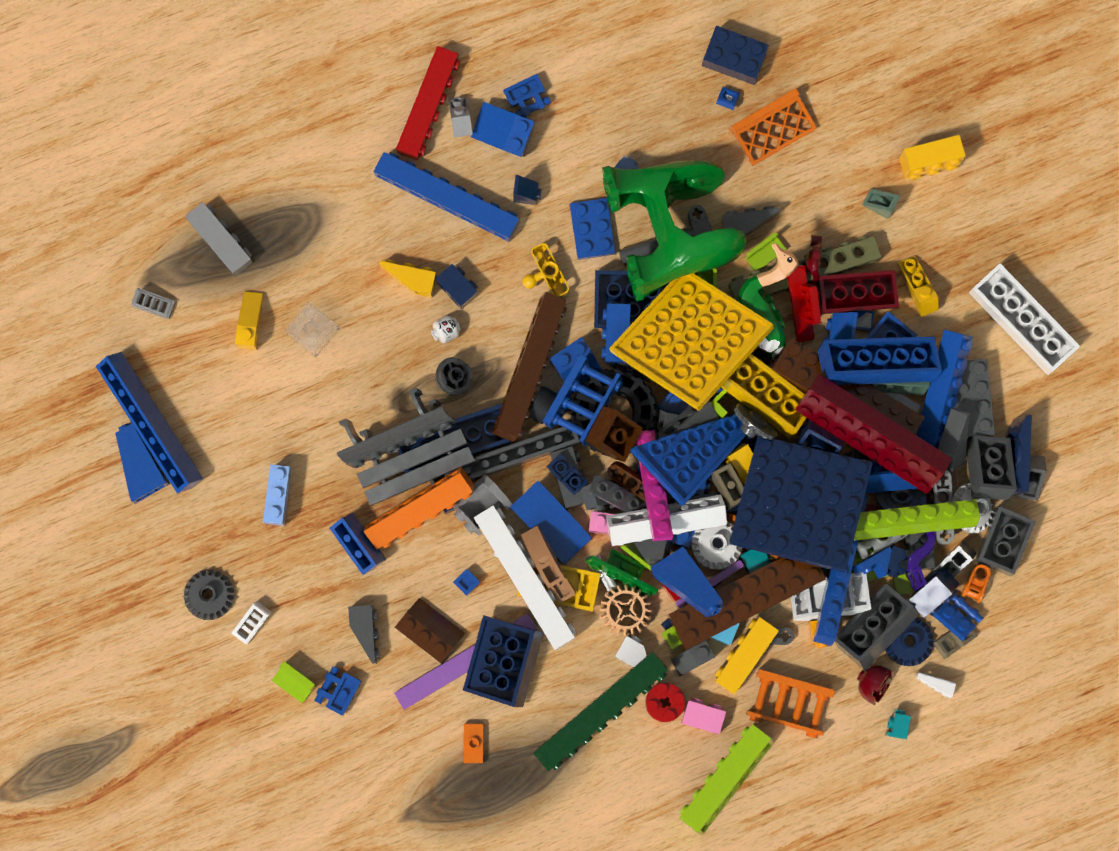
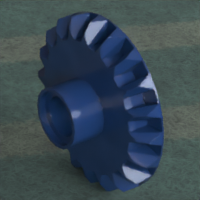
M916 618L885 650L890 659L903 666H915L924 662L931 655L934 643L929 625L922 619ZM907 635L912 636L914 639L912 646H908L905 643Z

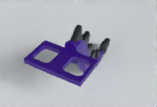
M935 531L925 532L927 536L920 537L923 544L915 542V550L905 551L908 560L899 563L901 568L909 572L907 574L913 591H917L927 585L920 562L934 548L936 542Z

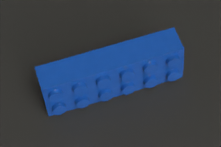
M935 337L824 340L818 349L822 375L836 385L934 382L942 372Z

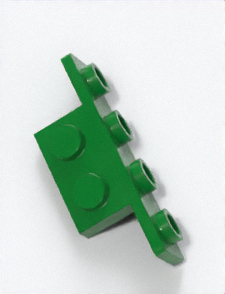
M614 549L609 550L605 561L595 556H590L585 560L590 568L605 572L607 577L619 579L623 582V585H628L629 588L636 586V589H641L642 595L652 596L658 593L659 589L640 580L645 566Z

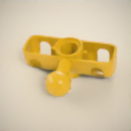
M541 243L533 247L531 254L540 272L535 275H525L522 280L523 286L527 289H532L539 280L544 278L553 295L552 289L556 294L555 296L564 297L569 292V286L548 245ZM546 249H548L550 253L549 257H547L545 253ZM553 268L555 274L549 276L545 273V270ZM564 282L567 286V289L565 291L561 285Z

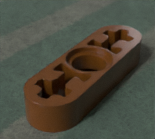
M620 461L613 462L607 469L609 478L646 502L644 488L639 489L643 485L641 475ZM616 468L619 469L618 474L615 473ZM629 478L636 479L638 485L632 486L629 483Z

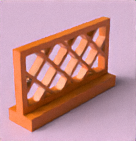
M796 88L729 127L752 166L817 129ZM794 102H797L800 107L799 115L789 113L790 105ZM775 113L785 114L783 124L772 122ZM788 115L798 118L795 128L785 125ZM800 119L807 120L811 128L806 131L798 129ZM764 122L769 124L766 134L757 131L758 123ZM771 125L782 127L779 137L769 135ZM784 128L794 131L791 140L782 138ZM745 131L753 133L751 143L744 142L740 134ZM756 134L765 136L763 147L753 144ZM768 137L778 140L777 147L774 150L766 148ZM752 147L762 149L760 158L753 159L751 155Z

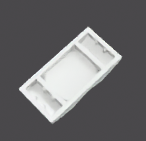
M863 572L850 574L841 614L844 616L858 614L871 609L867 574H863ZM826 580L791 597L794 621H816L818 619Z

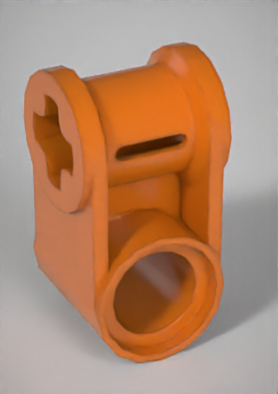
M977 565L971 569L961 596H968L975 599L978 603L981 602L991 574L990 569L986 565ZM978 568L983 569L985 572V576L982 579L976 576Z

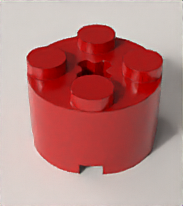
M657 684L646 695V711L652 719L658 722H671L677 719L684 710V695L673 684ZM668 698L669 707L665 706L662 708L660 699Z

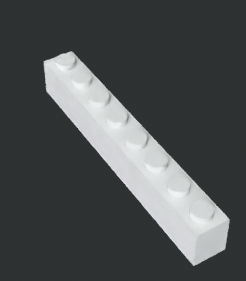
M493 505L475 516L474 519L554 650L557 651L575 640L574 634H576V631L571 623L567 625L563 618L566 615L561 607L556 608L553 603L556 599L551 590H545L543 578L540 573L536 575L533 570L536 567L530 557L526 559L523 554L525 548L520 540L518 542L515 541L513 538L515 532L511 525H505L502 519L506 517L500 508L496 509Z

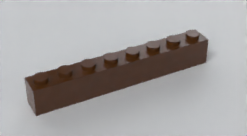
M545 292L540 297L492 434L512 442L518 437L521 438L525 427H522L524 420L528 419L531 412L529 410L530 403H533L537 395L534 391L536 386L540 385L543 375L540 374L542 369L546 368L549 358H547L548 352L552 351L555 341H553L554 335L558 334L561 324L558 323L560 318H563L567 308L564 306L567 300Z

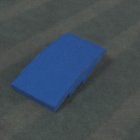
M539 481L533 484L510 506L530 529L537 525L540 527L557 558L564 565L592 539L584 528Z

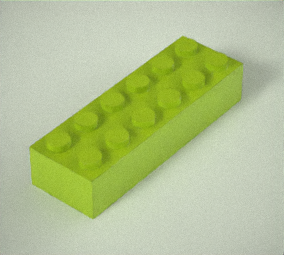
M753 724L751 727L747 726L742 731L740 741L738 743L734 742L729 748L730 754L726 759L724 757L721 758L716 765L718 769L715 773H710L704 781L706 783L702 789L698 788L692 796L694 800L691 804H686L680 811V819L700 836L705 833L774 744L769 736Z

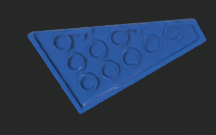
M734 414L632 447L630 451L682 506L726 459L746 434L740 429L743 422Z

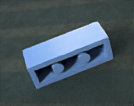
M270 464L263 517L265 524L285 526L292 474L290 466Z

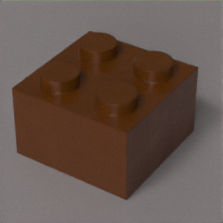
M603 406L585 441L610 458L625 462L631 452L630 449L634 446L643 428L618 410Z

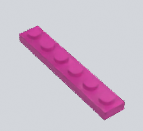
M641 431L635 442L636 446L656 440L655 431ZM639 461L652 540H672L674 536L665 488Z

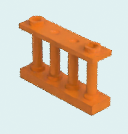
M758 669L756 678H760L759 682H761L754 711L746 712V715L750 716L749 720L761 723L762 719L807 732L806 736L816 739L818 735L823 736L824 732L818 730L825 701L828 698H833L835 690ZM774 682L779 684L778 687L780 689L773 716L761 715L768 685ZM790 687L798 689L797 693H799L791 723L780 720L787 690H790ZM809 692L817 694L816 698H818L810 728L799 725L806 695H809Z

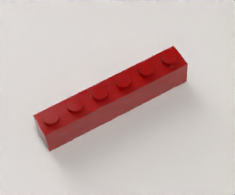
M440 46L436 47L396 147L398 154L417 161L420 156H424L427 148L425 146L426 140H430L434 130L432 125L438 121L440 111H438L440 105L445 104L447 98L446 90L451 88L453 84L454 70L457 71L461 61L459 60L458 53Z

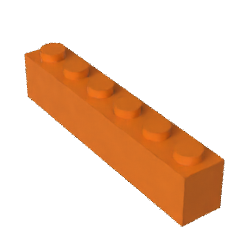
M460 467L366 524L363 532L376 550L381 547L386 548L392 544V540L397 537L401 539L406 536L410 529L421 527L425 520L436 518L441 513L440 511L445 508L447 510L451 509L457 504L458 500L469 498L473 494L475 485L464 469Z

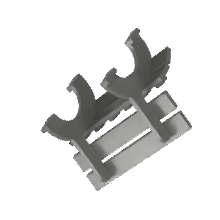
M418 388L409 390L421 416L375 436L367 429L360 431V435L365 437L364 441L358 436L352 421L348 419L339 421V424L345 427L354 445L337 452L338 457L352 468H359L364 466L365 462L373 461V467L357 473L363 488L380 481L382 482V484L364 491L371 506L475 462L470 447L453 452L454 449L468 444L462 429L446 435L444 430L451 428L452 424L457 422L456 419L448 415L446 410L440 407L442 406L441 402L436 399L428 402L431 410L429 412L420 398L423 393ZM438 431L440 438L380 463L379 459L383 454L394 453L399 450V447L415 444L417 439L431 437L434 435V432ZM444 453L448 454L443 458H440L427 465H424L420 468H417L413 471L396 477L390 481H388L387 479L407 469H410L414 466H417L421 463L438 457Z

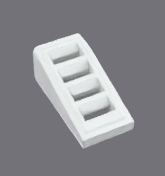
M254 602L232 634L247 645L272 612L260 602ZM256 609L259 613L263 615V617H261L254 610ZM250 615L259 621L258 624L249 618ZM247 622V623L250 624L252 627H254V629H253V630L250 629V628H249L247 625H245L244 623ZM240 628L244 629L247 633H249V636H246L244 633H242L240 631Z
M920 672L915 673L917 680L947 698L953 697L956 686L955 682Z

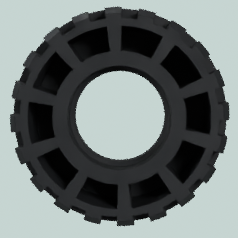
M621 368L601 370L600 373L614 379L617 373L622 376L623 386L615 395L622 396L628 400L633 412L631 420L643 428L642 431L654 430L658 410L657 400L652 393L653 390L650 385L648 386L642 377H637L633 374L634 372L629 370L627 372L622 371ZM591 376L581 383L603 396L609 388V385ZM578 391L573 398V402L594 413L599 404L598 401ZM571 409L572 422L586 429L591 419ZM587 443V446L590 447L589 449H591L592 451H597L599 453H602V455L607 456L591 444Z

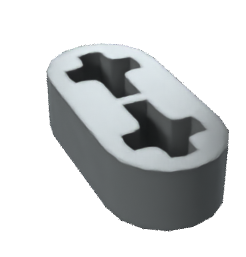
M776 627L779 630L777 634H783V631H786L790 638L783 642V638H776L775 636L769 645L790 644L794 638L792 630L786 627Z

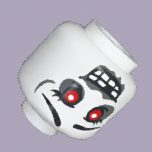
M445 316L433 323L431 334L435 341L439 340L445 344L457 338L461 328L456 318Z

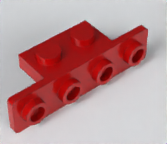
M799 265L787 278L796 341L800 343L815 338L813 324L821 323L822 311L819 307V291L817 286L807 283L805 266Z

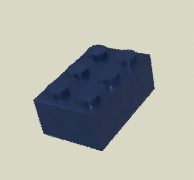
M716 26L703 58L702 66L755 85L769 44Z

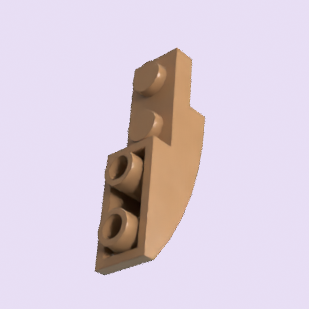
M537 525L521 534L536 568L559 604L576 595L577 592L557 561V556L540 527Z

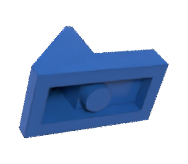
M891 547L853 566L852 569L855 574L860 572L866 574L874 570L878 579L885 577L888 572L892 552Z

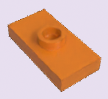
M464 724V763H483V724Z

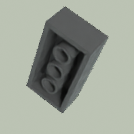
M987 359L967 360V367L962 377V385L957 395L955 408L970 414L967 440L971 439L974 435L991 437L995 435Z
M887 584L870 599L871 609L856 614L837 633L835 640L837 647L864 671L919 616L915 607Z

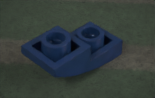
M561 453L546 466L573 495L588 483Z

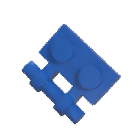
M537 74L503 90L511 108L517 105L520 107V110L514 112L520 116L527 117L530 115L529 113L538 109L542 110L551 103L548 96L543 99L540 97V94L544 93L545 89ZM534 98L535 103L529 106L525 105V101Z
M955 594L951 599L954 604L944 603L933 616L960 640L964 641L976 627L971 620L974 619L980 623L984 617L978 613L979 611L976 608L973 609L965 602L966 599ZM959 607L968 614L966 617L957 610Z
M332 666L330 672H327L325 675L326 679L322 687L318 688L314 701L321 704L325 697L329 700L326 707L344 716L362 681L345 672L341 679L336 677L339 669ZM334 682L337 686L333 694H330L328 690Z

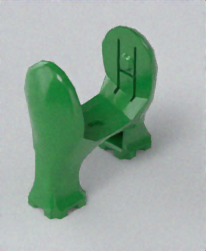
M674 161L640 169L602 167L603 185L610 210L616 212L632 203L642 205L648 211L658 242L657 249L650 255L639 256L632 254L626 256L628 278L636 301L643 300L653 291L677 278L725 266L738 259L744 252L747 239L742 231L734 228L717 229L692 237L675 226L668 210L675 200L697 199L712 193L722 184L725 174L723 169L713 161Z

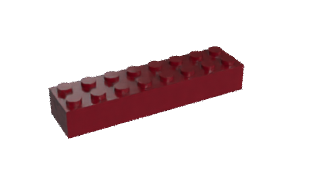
M818 374L804 393L795 409L803 416L926 494L944 475L952 460L945 453Z

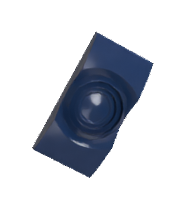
M1032 415L1013 419L1005 437L1010 438L1017 487L1012 496L1029 492Z

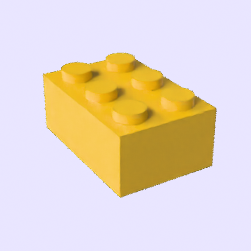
M960 135L905 148L899 160L904 178L917 180L925 174L933 176L939 174L941 170L953 171L958 169L966 155Z

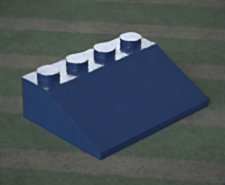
M595 270L594 328L606 327V320H603V308H607V303L631 304V325L669 283L653 291L643 300L636 301L627 271Z
M483 615L463 691L512 707H523L544 632Z

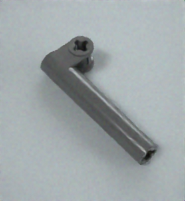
M700 205L691 207L688 212L691 228L684 229L683 231L692 237L713 231L705 209ZM694 211L701 213L699 219L696 216H692ZM657 239L619 250L622 264H627V255L647 256L652 254L658 247Z

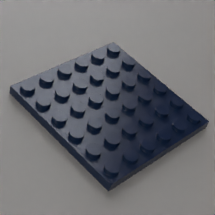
M758 436L729 544L846 573L873 463L776 439L767 440L762 436Z

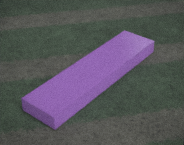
M738 560L708 581L713 587L744 565L741 560ZM682 598L675 602L678 609L688 604Z

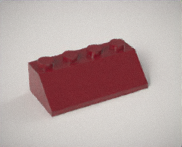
M895 270L819 276L817 289L819 291L818 299L822 314L899 308Z

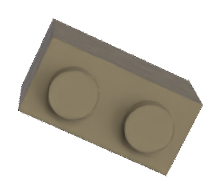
M730 463L710 475L728 510L740 504L744 489Z

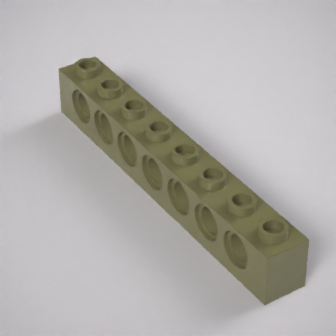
M867 235L858 238V241L854 243L850 241L844 242L836 249L832 247L823 249L821 260L826 262L827 267H819V276L838 275L879 262L882 257L875 237L869 238ZM860 249L863 256H855L853 250ZM807 255L804 256V259L798 260L799 265L805 266ZM842 255L845 261L840 263L836 260L835 256ZM775 265L768 267L767 271L772 269ZM757 270L751 272L748 277L738 276L733 278L732 282L729 283L732 298L737 299L741 286L749 277L763 272ZM809 272L806 274L807 283H812L813 275ZM782 279L773 283V285H767L761 289H763L766 295L770 294V296L789 291L788 280Z

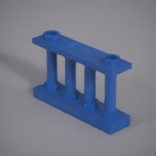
M580 354L543 419V423L553 429L554 425L559 424L580 435V442L586 446L588 442L585 440L603 406L608 407L615 393L621 390L623 378L617 373L614 379L594 370L590 367L587 357ZM587 374L609 385L605 395L603 396L580 384L582 375ZM578 391L600 402L595 413L571 401L572 393ZM568 407L591 419L587 428L583 429L562 418L561 413L563 409Z

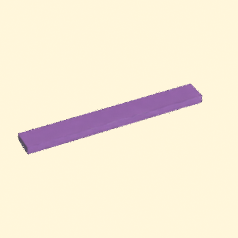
M528 613L512 622L538 630ZM475 645L395 692L394 694L404 710L467 673Z

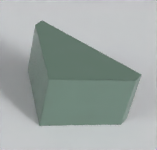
M870 189L862 205L888 219L900 196Z

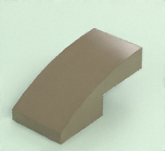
M973 630L962 641L949 631L935 641L933 645L943 659H946L978 635Z

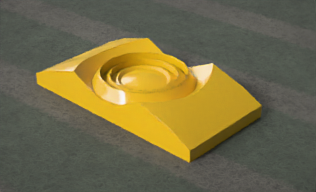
M560 565L577 593L560 604L557 599L553 603L593 612L601 573ZM534 567L533 570L538 575L539 571ZM546 584L543 585L546 591L551 590L550 588L548 589ZM518 591L517 596L522 597Z

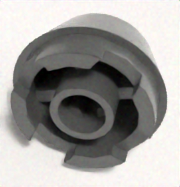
M446 358L437 367L435 373L436 385L440 390L448 394H462L470 386L473 377L472 370L469 364H466L459 358Z

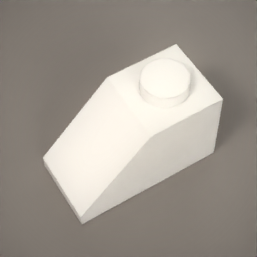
M633 635L631 637L626 636L615 658L631 667L636 666L647 656L644 645L640 644L642 640Z

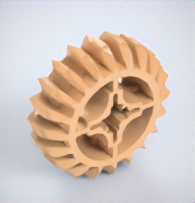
M617 585L618 592L611 588L612 596L607 593L604 595L608 601L601 600V604L606 605V608H600V612H606L605 615L601 616V619H608L604 626L611 624L610 632L614 628L618 629L616 635H619L621 630L624 631V637L627 636V631L629 630L631 635H635V628L640 633L642 629L639 625L641 624L646 627L647 623L643 620L651 619L650 616L646 615V613L652 612V609H646V606L651 605V602H644L648 595L645 594L641 597V589L637 593L634 592L636 586L628 590V585H624V590H621V586ZM625 594L632 596V598L626 603H622L615 599L616 597ZM637 600L642 608L641 617L633 611V605ZM632 602L629 609L631 614L627 615L626 613V615L619 618L623 611L621 607L628 606ZM611 603L619 611V615L615 620L610 615ZM624 618H631L637 622L631 626L619 625Z

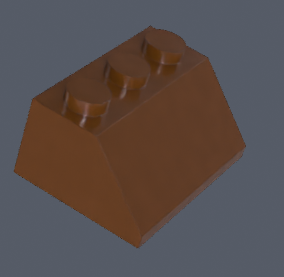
M420 598L394 627L441 664L465 635V632Z

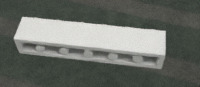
M721 494L688 500L682 506L679 503L668 504L673 534L698 531L727 524L726 509ZM647 508L606 516L612 546L652 539Z

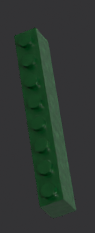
M652 651L535 750L533 754L547 771L551 769L555 771L563 764L562 759L566 756L571 758L578 752L577 747L581 743L585 746L593 739L591 735L594 732L598 731L600 733L608 726L606 724L607 721L611 718L613 720L617 719L623 713L621 710L626 705L630 708L638 701L636 697L640 693L645 695L653 688L651 686L656 680L658 682L662 681L667 676L666 671H668V667Z

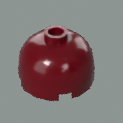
M881 665L871 666L866 671L862 670L857 677V680L860 681L858 684L859 693L867 702L876 705L875 701L879 702L890 685L887 684L888 678L893 679L894 672Z

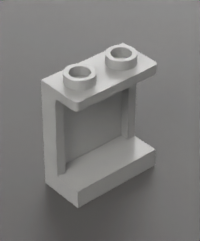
M486 474L474 484L473 494L465 500H458L457 504L453 507L456 511L454 515L458 520L466 522L464 527L471 534L475 532L478 536L482 533L478 529L479 526L474 519L475 516L493 505L496 509L503 505L507 510L512 505L511 501Z

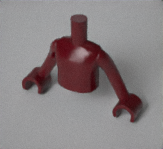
M811 235L810 246H813V248L805 258V269L813 275L811 285L817 286L822 236Z

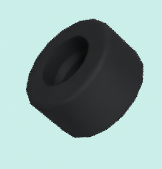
M542 386L529 408L531 410L529 417L544 424L543 419L558 393Z

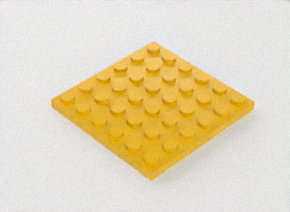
M692 273L672 280L609 349L611 353L700 411L774 329V326L765 318Z

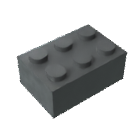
M974 435L967 443L966 448L971 496L1009 500L1017 490L1010 438Z
M1001 506L995 508L974 562L986 565L1008 576L1015 575L1036 521Z

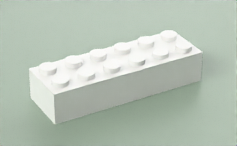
M1001 263L969 292L1047 375L1051 374L1080 347Z

